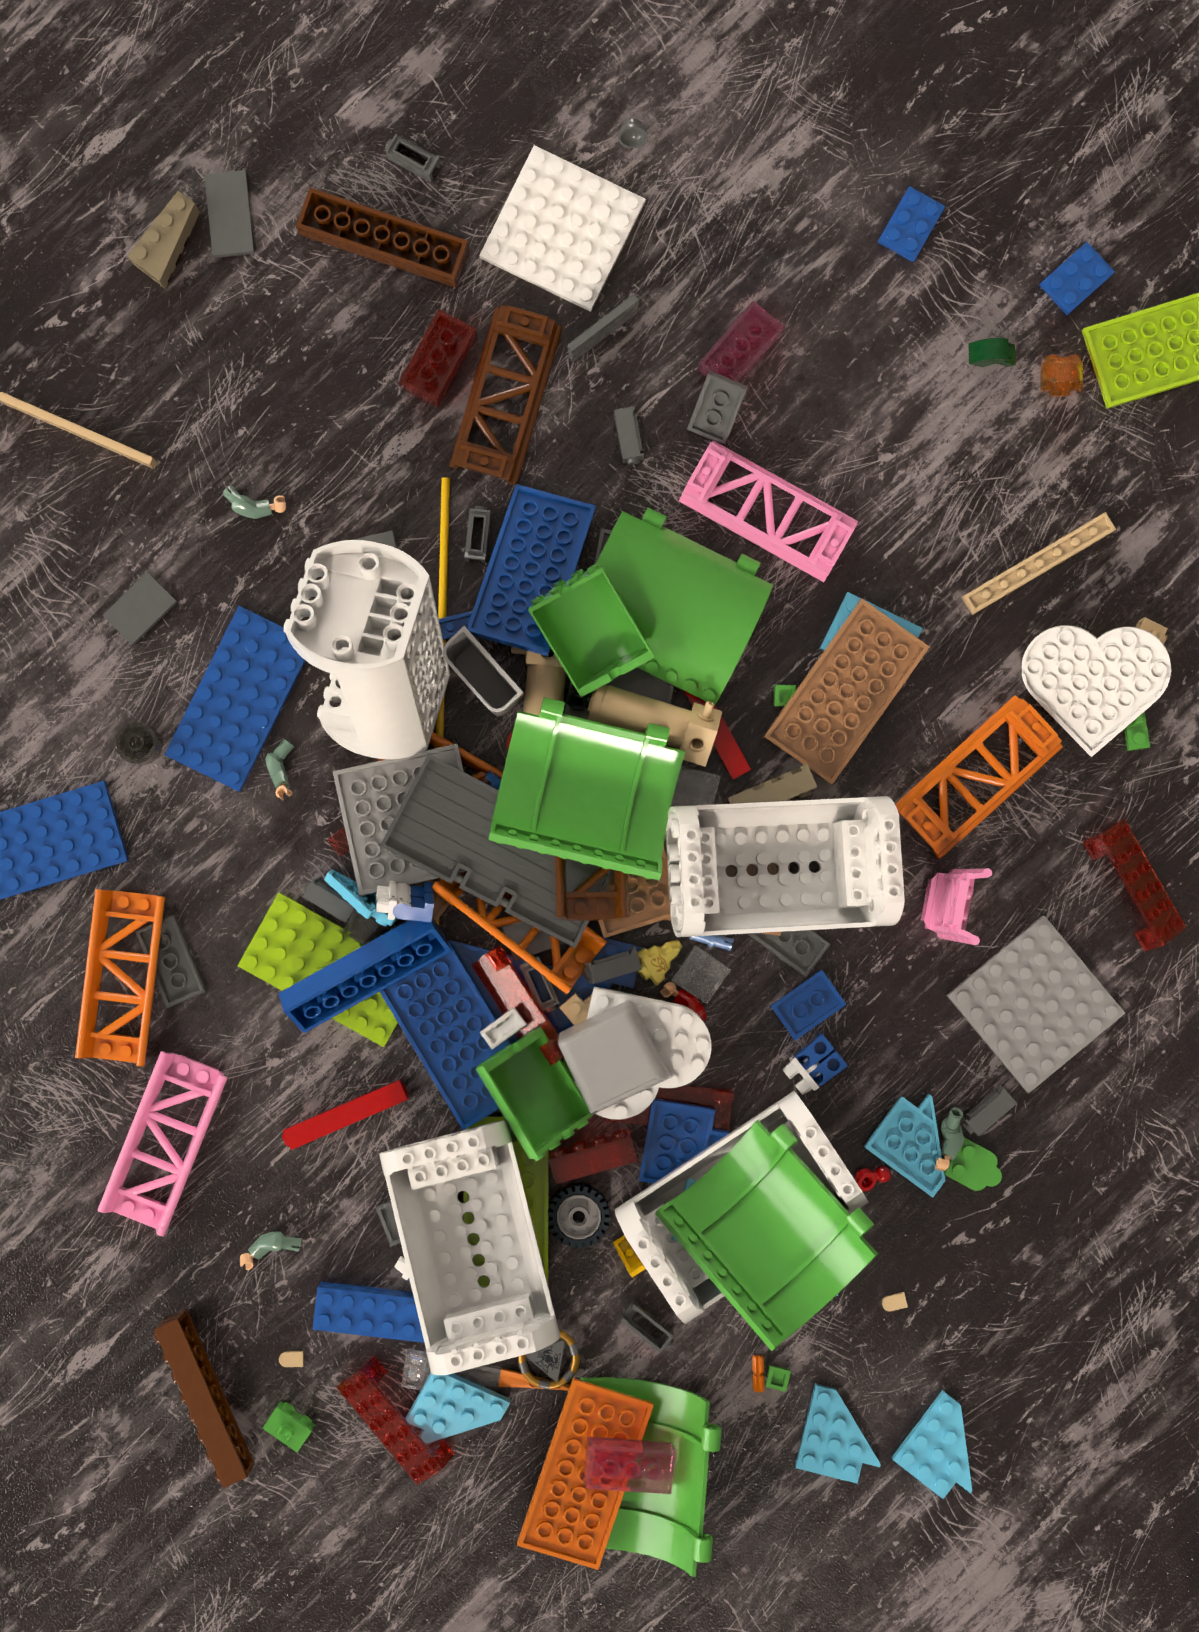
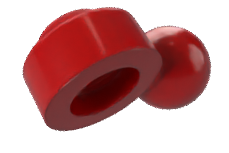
M884 1165L878 1166L874 1173L869 1169H862L857 1172L854 1180L862 1191H869L875 1186L876 1181L887 1182L891 1178V1171Z

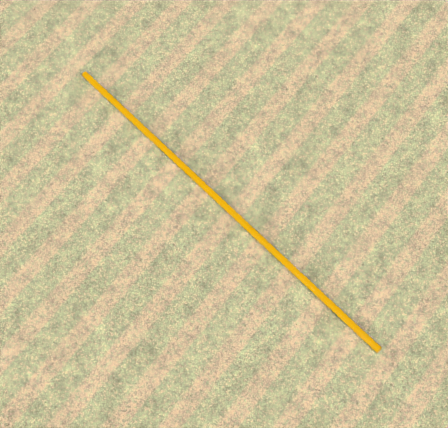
M442 478L438 619L447 617L450 478ZM445 694L435 725V733L443 738Z

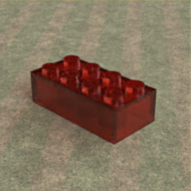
M438 309L399 380L401 389L438 408L477 337L476 329Z
M620 1129L614 1131V1135L609 1137L603 1134L594 1137L591 1142L585 1143V1140L573 1143V1147L565 1149V1146L554 1148L553 1152L549 1154V1163L555 1185L637 1162L638 1157L631 1131Z

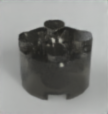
M142 722L125 724L115 736L118 755L129 763L147 765L157 759L162 751L163 739L160 733L154 727ZM137 740H141L142 745L140 747L136 743Z
M354 908L343 932H351L349 937L365 945L389 932L392 926H383L375 921L376 918L372 916L366 919Z

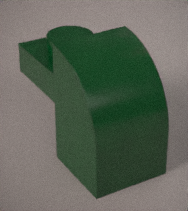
M988 338L968 343L969 364L979 367H986L992 364L1007 367L1016 365L1015 344L1009 343L1006 338Z

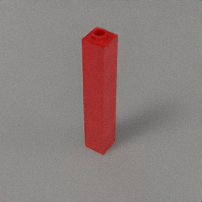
M402 1078L285 1128L282 1135L284 1144L289 1146L290 1150H293L408 1100L410 1096Z

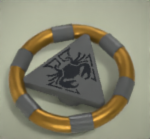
M560 1328L559 1332L562 1340L556 1341L539 1351L518 1356L521 1373L526 1380L538 1388L549 1390L564 1386L574 1377L578 1370L580 1352L577 1344L567 1332ZM566 1342L572 1355V1363L563 1377L558 1379L564 1344ZM526 1357L554 1381L536 1378L529 1370Z

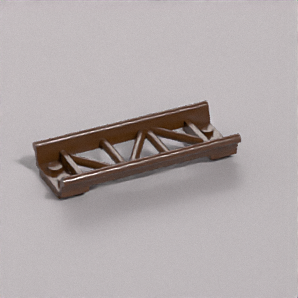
M501 305L500 308H495L449 467L453 469L463 467L505 479V481L513 486L518 484L563 328L555 320L512 306ZM498 334L504 335L531 376L490 364ZM516 339L543 346L537 369ZM487 373L526 383L480 398ZM530 392L523 416L486 407V405ZM480 414L521 425L512 454L506 453ZM473 419L493 449L467 442Z
M555 856L557 918L569 921H595L630 917L628 874L614 870L615 892H586L611 870L600 867L573 892H567L566 860L569 859Z

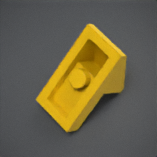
M625 1235L613 1242L632 1278L646 1269Z

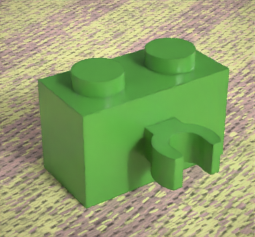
M280 1401L262 1429L298 1452L315 1425L308 1416L297 1413L291 1404Z

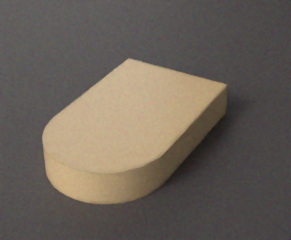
M901 1292L884 1297L882 1300L883 1308L886 1311L907 1308L905 1293Z
M285 1351L280 1355L279 1363L283 1367H303L304 1351Z

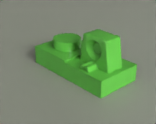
M1145 711L1124 728L1127 751L1150 748Z

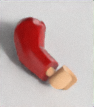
M672 982L664 985V988L660 991L663 997L667 998L673 995L675 996L673 1002L693 1010L701 1017L703 1022L707 1019L705 1009L696 996L683 989L677 991L676 985Z

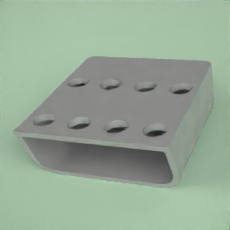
M465 626L445 644L443 657L493 714L505 716L524 700L522 690Z
M631 1001L618 1004L559 1033V1048L588 1106L590 1114L600 1112L673 1077Z

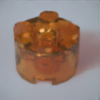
M1047 356L1046 361L1041 364V392L1049 391V396L1057 397L1070 396V391L1077 390L1078 393L1083 390V362L1080 360V356Z

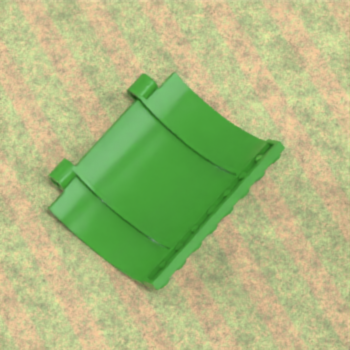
M649 507L642 520L622 511L596 564L604 568L655 655V658L637 668L706 702L712 701L716 705L754 631L773 585L755 576L761 562L744 554H741L738 561L735 562L662 526L667 516Z
M546 697L543 698L539 715L518 711L488 840L499 844L516 846L520 849L537 851L541 854L558 856L562 859L579 861L583 864H592L604 869H613L626 874L643 876L647 879L660 880L663 845L669 818L668 811L672 804L677 779L685 755L683 750L666 746L670 728L648 723L644 734L563 714L565 702Z
M757 1120L741 1140L714 1167L675 1199L660 1207L655 1215L768 1348L773 1351L828 1304L878 1253L863 1237L875 1224L860 1207L850 1214L792 1150L799 1140L788 1127L782 1124L770 1134L761 1122Z
M580 1377V1380L647 1400L654 1404L606 1549L635 1552L659 1558L683 1569L691 1577H696L697 1562L707 1563L712 1559L713 1536L703 1533L709 1452L720 1451L722 1427L716 1424H708L710 1401L691 1391L658 1382L614 1377Z

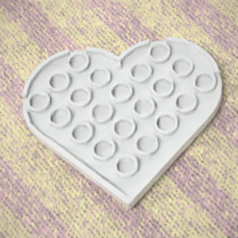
M1069 625L1055 626L1043 631L1031 641L1022 660V678L1029 693L1091 757L1161 697L1168 686L1171 676V661L1164 644L1152 633L1136 627L1115 628L1096 638L1089 631L1080 627Z
M594 986L587 1019L625 1001H631L673 1075L672 1078L595 1114L608 1119H626L636 1116L653 1102L659 1087L676 1088L695 1080L704 1071L711 1055L710 1034L705 1023L697 1013L683 1005Z

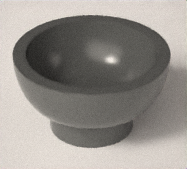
M629 119L621 127L618 140L624 147L639 148L648 141V133L639 120Z

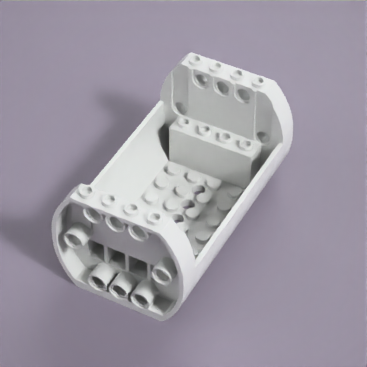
M345 540L330 543L313 550L311 557L306 560L304 578L299 580V593L297 598H294L292 601V613L290 619L285 621L284 632L293 648L303 659L313 666L330 673L331 683L324 690V705L319 706L317 713L323 728L339 745L354 753L372 758L401 759L428 750L450 677L448 663L443 657L444 643L428 573L410 555L381 543L365 540ZM374 566L373 569H366L367 567ZM317 577H323L320 580H315ZM310 597H316L314 600H308ZM304 617H310L308 620L301 621ZM335 703H341L338 707H332Z
M888 796L673 806L669 808L665 835L670 918L676 937L896 925L900 920L905 899L899 813L894 802ZM811 861H816L819 864L818 872L813 873L809 870ZM795 862L798 865L799 870L796 874L788 871L789 863ZM770 863H774L778 867V872L775 875H771L767 871ZM749 864L757 867L755 876L747 874L746 868ZM732 865L736 868L737 872L734 877L727 876L725 872L727 866Z
M795 1091L615 1209L616 1218L628 1242L675 1314L685 1324L702 1314L707 1307L724 1297V1295L683 1246L671 1239L672 1233L655 1213L660 1207L683 1193L685 1181L688 1178L698 1181L741 1140L755 1121L759 1120L770 1134L780 1125L785 1124L799 1140L792 1150L850 1214L858 1207L861 1208L869 1203L820 1126Z
M507 1121L489 1123L379 1153L431 1373L434 1375H449L533 1353L555 1343L560 1338V1332ZM460 1191H466L469 1194L468 1202L462 1203L458 1200V1193ZM465 1212L474 1214L475 1219L473 1223L467 1224L463 1221V1214ZM471 1233L478 1234L480 1237L479 1243L476 1245L470 1244L468 1242V1235ZM474 1255H483L485 1258L484 1264L481 1266L475 1265L473 1262ZM486 1275L489 1277L490 1284L487 1287L479 1285L478 1278L480 1276Z

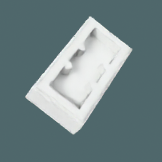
M514 1007L482 1030L480 1034L491 1049H494L527 1025V1023Z

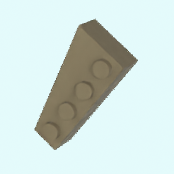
M177 191L127 255L133 265L165 289L169 283L168 279L176 267V261L183 252L185 241L190 236L200 214L195 203Z
M805 764L795 770L727 798L728 804L792 801L791 798L798 795L800 799L811 795L810 790L817 788L808 764Z

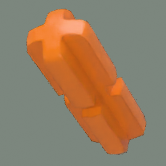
M755 1354L752 1356V1371L754 1373L752 1374L753 1391L764 1392L763 1355Z

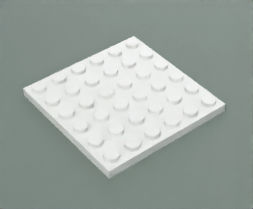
M534 145L479 255L480 259L591 312L646 199Z

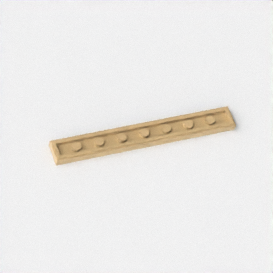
M0 392V402L150 468L155 469L157 461L147 454Z
M1105 512L961 598L973 615L1114 532L1116 528Z

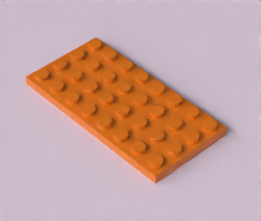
M576 1378L572 1379L517 1541L518 1546L593 1569H599L654 1406L653 1402Z

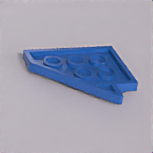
M655 1098L650 1109L639 1181L657 1182L728 1135L729 1131L712 1128L715 1108Z

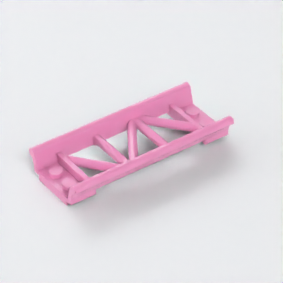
M714 440L707 447L679 500L684 505L822 582L826 580L858 523L854 518ZM730 461L753 472L716 487ZM756 481L736 517L708 501L711 497ZM771 483L796 496L776 532ZM762 488L764 490L767 534L744 522ZM802 501L831 516L828 522L782 539ZM822 533L809 557L788 546Z
M950 869L948 873H934V877L928 879L921 915V920L925 923V929L936 932L940 939L978 945L980 939L965 930L974 891V881L977 878L990 877L992 875L991 869Z
M160 1052L98 1207L99 1212L118 1213L156 1229L157 1235L165 1236L228 1077L224 1076L223 1072L173 1052ZM165 1080L191 1090L156 1102ZM203 1095L209 1097L197 1127L156 1112ZM156 1121L193 1135L184 1161H182ZM147 1125L174 1164L138 1149ZM134 1158L174 1173L129 1189L122 1187ZM175 1182L167 1204L141 1194Z

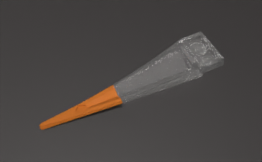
M407 1349L401 1387L421 1390L431 1373L427 1354L424 1351ZM489 1364L453 1373L483 1387L538 1388L526 1380L521 1372ZM535 1376V1377L538 1378V1379L553 1381V1380H549V1379H545V1378H541V1377ZM565 1384L552 1390L569 1391L570 1385Z

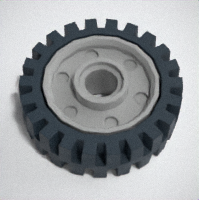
M573 1183L565 1186L555 1194L548 1208L550 1230L557 1240H560L564 1245H569L571 1248H583L585 1246L589 1247L594 1243L596 1244L605 1235L609 1226L610 1209L608 1202L597 1188L595 1189L589 1184ZM576 1211H582L585 1217L582 1220H576L573 1214Z

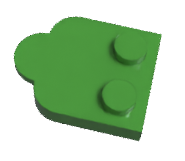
M965 1137L956 1158L950 1160L949 1167L944 1171V1175L974 1191H980L986 1186H996L1002 1179L1001 1171L996 1167L997 1157L995 1154Z

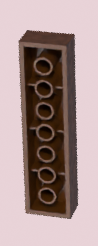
M310 187L296 224V228L301 236L455 288L457 287L469 252L468 240Z
M186 1309L164 1319L154 1329V1338L156 1343L161 1345L163 1359L172 1370L171 1377L173 1382L179 1386L181 1391L180 1398L189 1409V1419L197 1427L198 1439L200 1443H204L207 1450V1460L215 1468V1478L225 1488L247 1478L255 1462L190 1314Z

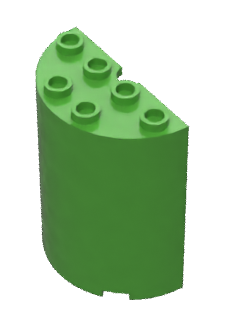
M598 564L589 567L585 572L582 569L576 571L571 575L572 578L566 582L564 579L558 581L553 585L549 593L534 598L531 601L533 605L528 609L580 697L611 682L617 676L624 675L655 658L654 653L604 568Z
M541 1027L521 1037L517 1042L506 1046L475 1068L529 1159L534 1158L535 1161H538L546 1156L548 1149L553 1150L561 1144L560 1140H565L574 1135L575 1132L573 1130L589 1123L587 1119L594 1115L590 1114L581 1092Z

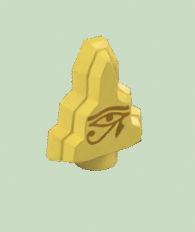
M669 941L661 947L654 945L649 949L643 948L638 951L637 955L641 965V970H638V973L646 981L650 978L658 986L665 979V973L670 969L671 961L678 956L683 947L680 941Z

